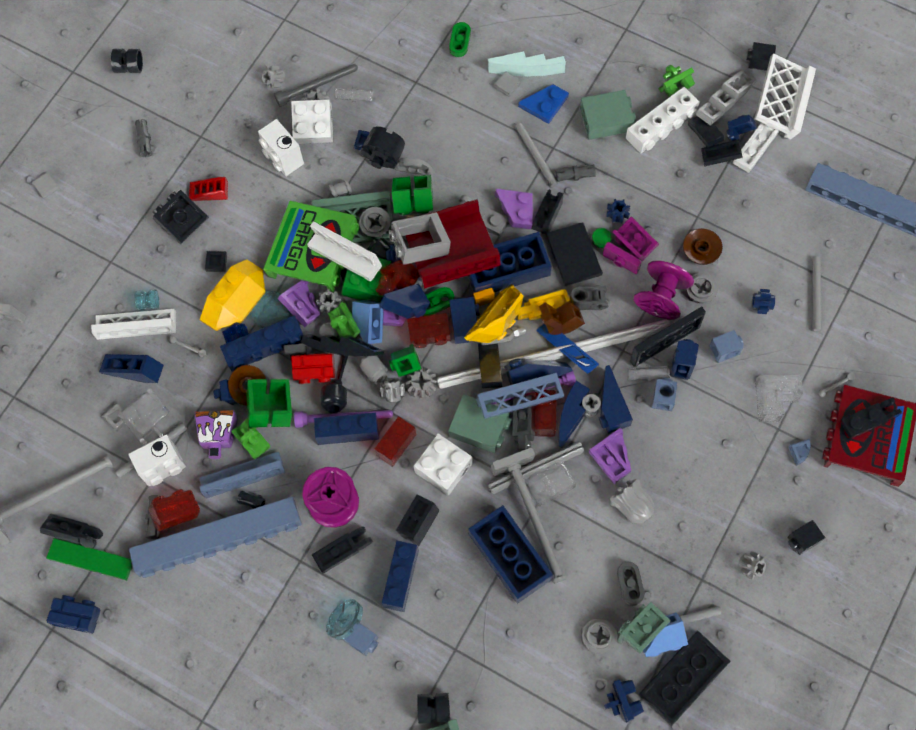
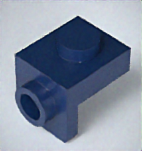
M741 115L737 119L728 121L729 129L726 130L728 139L732 141L739 139L740 142V134L757 129L755 120L750 115Z

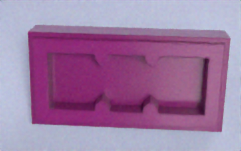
M607 242L604 247V257L613 261L620 268L624 267L634 274L638 273L642 263L640 259L610 242Z

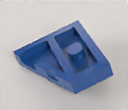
M552 84L521 100L518 103V107L549 124L569 97V92Z

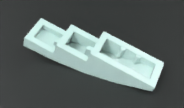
M523 51L488 59L489 73L503 75L506 71L512 76L526 77L565 73L566 61L564 56L546 60L544 54L526 57Z

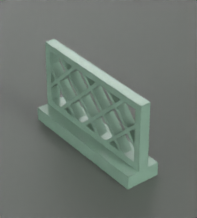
M389 191L312 200L313 206L338 212L346 211L351 215H355L358 221L360 218L356 214L360 209L387 206L390 223L392 224L393 222ZM357 233L354 237L357 236L358 238H353L352 241L356 244L372 242L375 238L377 240L380 238L388 240L389 234L372 238L370 236L362 237Z

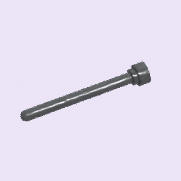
M352 64L288 92L278 91L274 93L276 102L279 107L287 105V102L290 101L289 99L358 70V66Z

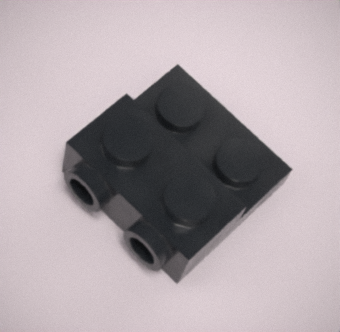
M179 190L177 193L174 191L168 196V202L164 206L160 204L153 211V220L182 244L209 216L182 190Z

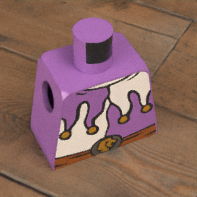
M234 410L195 412L199 444L203 449H209L210 459H220L221 448L232 447L234 435L231 431L237 425L238 417Z

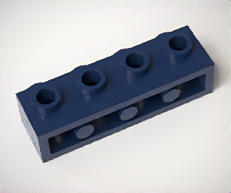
M294 315L221 345L220 348L232 372L240 366L249 365L283 351L284 345L300 344L303 333Z

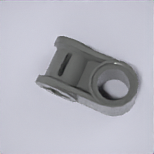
M603 285L575 287L571 291L570 301L579 307L580 310H604L608 308V302H606L605 297L607 287ZM580 296L583 300L578 301L574 297Z

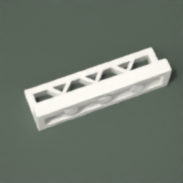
M314 221L310 225L315 233L307 244L310 249L372 281L382 267L376 254Z
M175 309L96 315V324L91 325V332L97 340L176 333ZM165 315H170V318L161 319ZM144 317H149V318H151L152 320H142V319H143ZM124 319L131 320L130 322H122ZM110 320L112 322L107 324H101V321Z

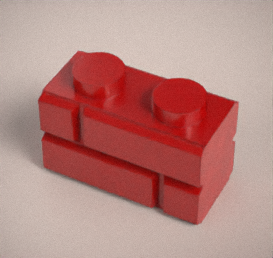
M333 353L291 357L293 380H298V384L310 383V379H318V383L331 382L330 378H335Z

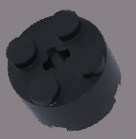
M380 126L371 129L360 153L369 159L371 165L375 168L381 169V167L394 169L404 150L405 141L394 131L390 134L386 132L387 128Z

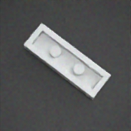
M761 122L741 149L743 158L734 160L733 164L750 173L780 130Z

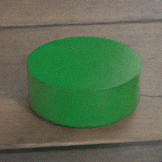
M598 228L593 232L592 243L597 248H604L607 242L611 243L612 235L609 230Z

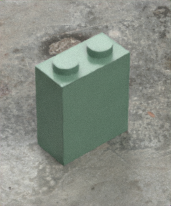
M626 90L581 98L580 110L588 140L627 133V129L636 123V115L634 112H631L630 96L627 97Z
M463 394L448 430L449 437L495 453L497 448L501 449L505 438L502 434L504 429H509L512 418H509V413L484 419L481 407H478L476 399ZM492 404L485 405L488 413L496 411L498 406Z

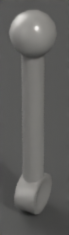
M175 336L169 338L171 344L176 343L198 353L201 358L207 356V352L204 349L198 350L177 340Z
M849 373L846 378L825 390H819V396L825 397L828 392L847 381L852 382L855 379V375Z

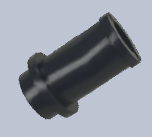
M241 491L238 495L241 499H237V503L252 507L253 509L264 506L266 501L262 495L255 496L245 491Z

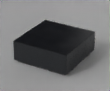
M207 251L206 272H226L227 252Z

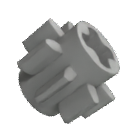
M279 65L266 66V70L262 72V81L268 84V88L281 87L280 83H283L285 80V74L283 70L279 69Z
M329 289L324 293H319L320 299L316 300L317 305L320 306L321 313L324 311L329 313L341 303V299L337 298V291L332 293Z
M398 378L385 379L384 384H381L380 387L381 397H385L387 402L400 401L401 396L405 395L404 383H400Z
M753 551L750 552V555L744 554L739 560L740 573L752 580L755 576L760 577L766 569L765 558Z

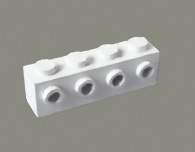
M683 87L627 129L626 139L640 154L645 150L652 149L658 140L665 139L670 131L674 128H680L686 119L693 118L698 111L700 101Z

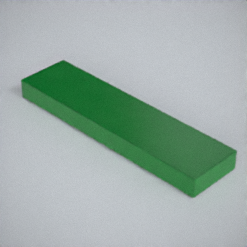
M55 538L46 559L125 581L128 580L133 566L132 560L129 558L86 548Z

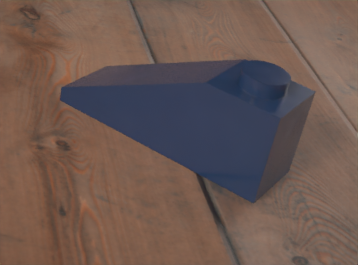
M105 354L99 373L142 383H158L164 365L149 355Z
M514 359L504 366L510 385L557 373L559 377L573 371L572 367L566 362L533 359Z
M607 365L604 371L601 417H599L601 427L603 429L606 428L608 434L615 432L619 428L623 429L631 426L633 421L610 365Z

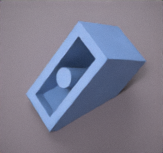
M370 300L353 301L352 317L360 330L359 334L363 341L369 344L382 343L384 309L380 307L381 302Z

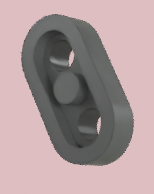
M624 562L617 571L623 600L628 605L635 606L642 602L645 595L641 575L635 563ZM630 571L632 576L626 577L624 572ZM629 592H635L637 597L631 598Z

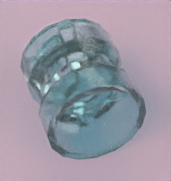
M152 289L148 292H135L137 310H145L148 307L151 309L159 308L157 289Z

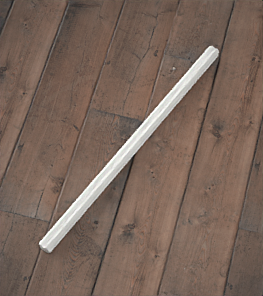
M665 319L575 342V344L584 352L654 335L670 326V323ZM571 345L555 347L500 361L501 373L506 372L504 366L514 359L552 361L567 357L559 349ZM480 367L438 377V386L442 389L481 379Z

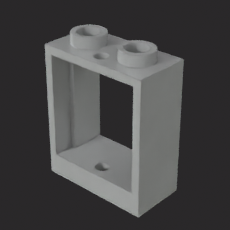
M437 213L393 221L391 230H389V239L391 242H394L396 255L401 258L403 265L449 254L451 242ZM430 231L435 242L407 249L401 236Z

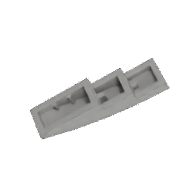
M741 70L727 80L721 89L698 109L696 115L709 125H712L733 107L757 80L744 70Z

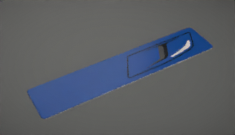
M546 324L541 325L536 330L555 347L571 345L559 350L587 374L599 365L563 333L558 335L549 334Z

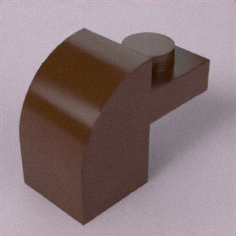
M570 301L557 309L546 302L539 306L542 313L540 317L544 324H546L549 334H567L585 324L579 307Z

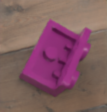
M632 216L618 230L614 229L612 231L616 235L614 239L621 246L625 244L629 248L627 252L642 261L659 245Z

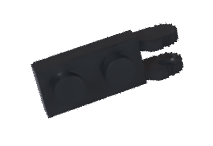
M894 398L885 400L880 404L876 403L842 418L840 423L849 439L880 427L889 420L901 415L902 411L900 409H896L887 415L882 410L892 406L896 402Z
M50 514L40 527L41 534L80 543L82 546L91 549L97 545V540L95 539H100L103 536V531L100 528L55 514Z
M364 526L351 533L344 534L312 554L322 574L354 556L359 550L366 548L373 542L371 537L365 538L356 545L352 539H356L366 532Z

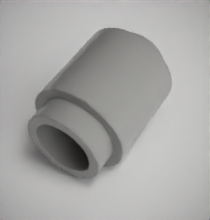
M364 356L361 359L360 368L371 382L380 384L388 377L386 367L377 356Z

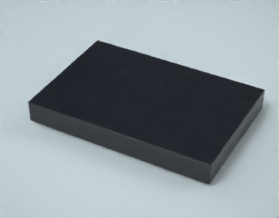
M583 222L546 233L565 286L602 276L603 272Z

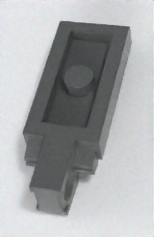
M533 395L523 396L530 401L535 400ZM513 398V406L517 404L519 398ZM535 405L513 411V437H515V442L518 443V451H523L531 448V441H534Z

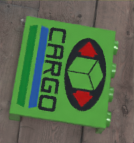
M289 201L263 270L269 278L276 279L277 274L325 285L333 293L335 287H338L340 283L341 270L345 267L308 247L307 244L315 235L310 225L314 221L353 242L354 235H357L359 231V223L355 215Z

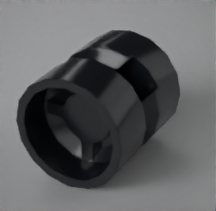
M112 49L111 66L113 72L126 73L128 70L129 73H141L143 69L141 50L128 49L126 51L125 49Z
M436 693L434 697L430 694H417L418 723L427 724L433 720H436L437 723L450 721L449 693Z

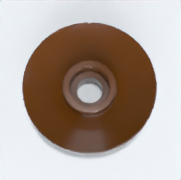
M695 229L687 234L683 242V251L686 257L699 265H708L715 262L723 250L720 237L709 229ZM698 248H704L705 251H700Z
M243 365L231 373L228 380V389L234 401L247 406V389H244L242 385L244 382L248 383V380L266 379L264 373L259 368L252 365Z

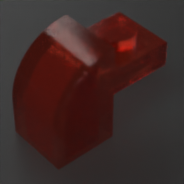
M402 260L387 264L379 270L383 276L379 280L380 284L376 291L380 295L393 292L395 287L399 290L415 285L420 277L418 270L411 263L403 265Z

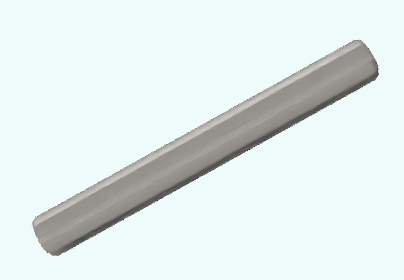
M580 442L567 446L520 469L522 476L526 480L582 454L584 448ZM511 472L490 482L488 487L492 494H496L517 483Z

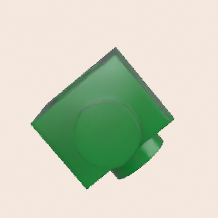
M410 344V347L391 353L389 364L392 371L397 372L398 377L422 369L413 344Z

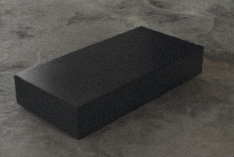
M698 116L688 120L690 128L707 148L724 141V135L714 123L709 125Z
M739 139L712 145L708 148H701L704 167L743 158Z

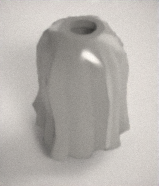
M639 479L629 480L626 482L628 486L624 488L619 487L615 492V496H611L610 505L618 508L630 522L643 524L653 516L655 504L652 498L642 489Z

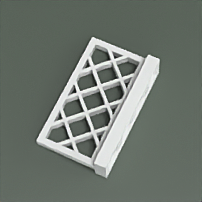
M772 54L754 119L784 132V137L790 140L800 133L816 68L811 66L804 68L776 54ZM775 62L779 63L783 70L777 71L774 65ZM790 70L799 72L798 78L794 79ZM785 73L789 82L784 83L780 74ZM775 77L779 86L773 87L770 79ZM790 84L792 85L795 91L794 94L791 95L788 89L786 88V86ZM780 88L785 95V97L781 99L779 98L776 90ZM770 92L775 100L769 103L766 94ZM785 100H787L789 105L791 106L790 109L787 111L782 103ZM775 104L778 105L781 113L777 115L775 114L772 106ZM767 108L771 116L770 118L761 115L763 109ZM778 117H784L787 122L786 126L780 123Z

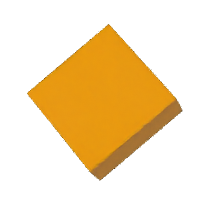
M488 288L473 293L474 304L482 306L491 303L494 300L493 289Z

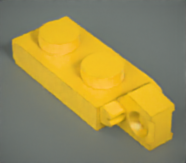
M563 289L528 299V302L524 303V307L520 308L517 319H540L542 313L539 306L545 302L555 309L570 301L567 290Z

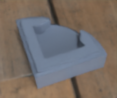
M809 439L789 445V450L796 466L803 463L809 455L811 448Z

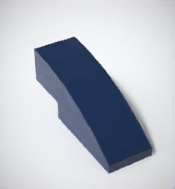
M577 380L567 396L561 414L559 427V447L563 448L585 416L586 409L581 407L582 400L586 395H589L590 389Z

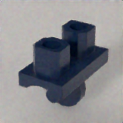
M619 679L614 681L612 686L617 700H615L613 693L607 694L609 703L605 704L604 708L605 710L612 709L614 716L620 715L618 708L620 705L625 722H630L634 717L644 712L640 700L628 703L626 695L636 692L633 680L621 682Z

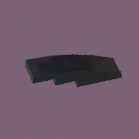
M303 335L301 340L302 344L337 355L377 356L384 354V350L352 335L341 336V339L333 335H325L322 338L315 335Z

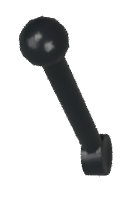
M344 355L338 379L334 381L341 385L343 384L341 380L348 358L346 355Z

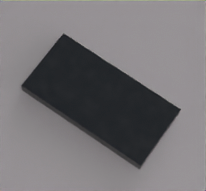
M701 306L635 346L630 360L633 367H637L698 330L706 314L703 307Z
M698 630L687 641L688 645L683 646L638 694L670 726L682 716L731 662Z

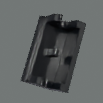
M550 189L547 190L533 220L531 229L543 234L550 232L563 204L564 193L558 192L554 196L551 194Z
M417 494L396 531L404 539L408 538L413 544L420 546L440 510L434 502Z

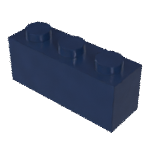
M376 413L314 418L315 439L318 445L379 440Z
M396 541L382 599L383 608L405 612L419 552L418 545Z

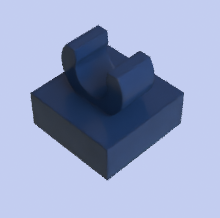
M228 380L219 381L220 389L213 391L214 399L219 398L220 401H225L231 405L237 404L229 393Z

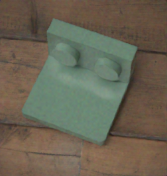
M652 602L647 606L643 604L635 612L634 620L632 622L627 620L620 628L618 642L622 644L626 640L640 654L671 620Z

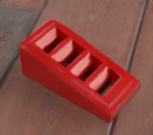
M217 177L190 182L189 198L192 201L228 200L227 178ZM206 187L205 193H202V188ZM195 188H199L198 194H195Z

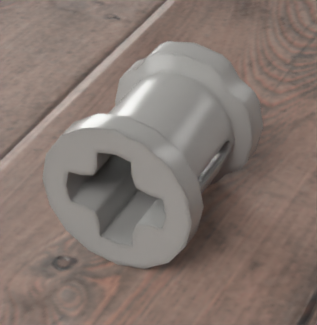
M347 179L334 186L329 185L333 198L353 195Z
M594 394L586 395L583 398L581 407L586 409V417L593 418L599 413L600 398Z

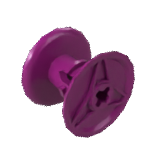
M652 261L648 263L647 271L657 282L652 285V292L640 291L636 293L633 298L635 304L643 311L658 318L667 320L679 318L681 311L671 298H674L676 295L675 289L681 290L692 287L694 284L693 277L680 266L670 262Z
M324 467L316 470L307 478L303 486L302 497L305 506L309 509L310 515L317 523L325 527L337 528L346 525L354 518L359 509V496L352 478L346 471L337 467Z

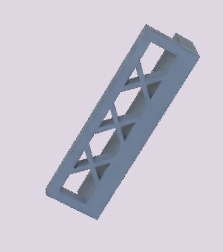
M554 373L480 393L477 395L476 401L478 407H481L484 419L563 398L564 393L558 375ZM556 386L558 394L549 395L543 392V390ZM534 391L539 393L536 400L533 401L523 397L524 394ZM519 398V401L514 406L504 403L505 399ZM494 402L499 404L496 411L487 412L485 405Z
M276 452L200 477V491L207 499L286 473L280 453Z

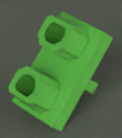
M668 65L663 78L665 80L670 78V80L658 88L660 92L665 91L671 97L679 91L676 85L678 83H681L686 89L694 86L695 82L691 76L694 73L692 67L678 75V72L681 71L680 66L675 68L673 65Z
M341 302L336 309L328 313L331 320L330 324L332 328L336 329L340 338L341 336L352 335L357 337L360 335V330L345 303Z
M248 418L239 427L231 431L254 460L271 447L256 428H248Z

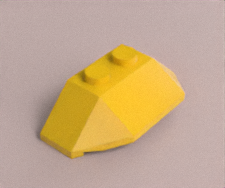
M247 259L231 266L207 296L199 320L215 331L242 323L266 292L263 269Z
M513 284L500 291L464 338L467 341L491 343L496 339L499 341L507 334L506 330L516 322L514 319L520 311L524 297Z

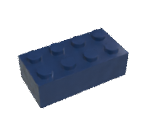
M536 232L493 245L499 251L501 265L468 275L474 293L488 288H492L494 292H497L511 284L518 286L551 276L552 266L540 233Z
M504 505L468 528L469 536L517 604L552 580V572Z

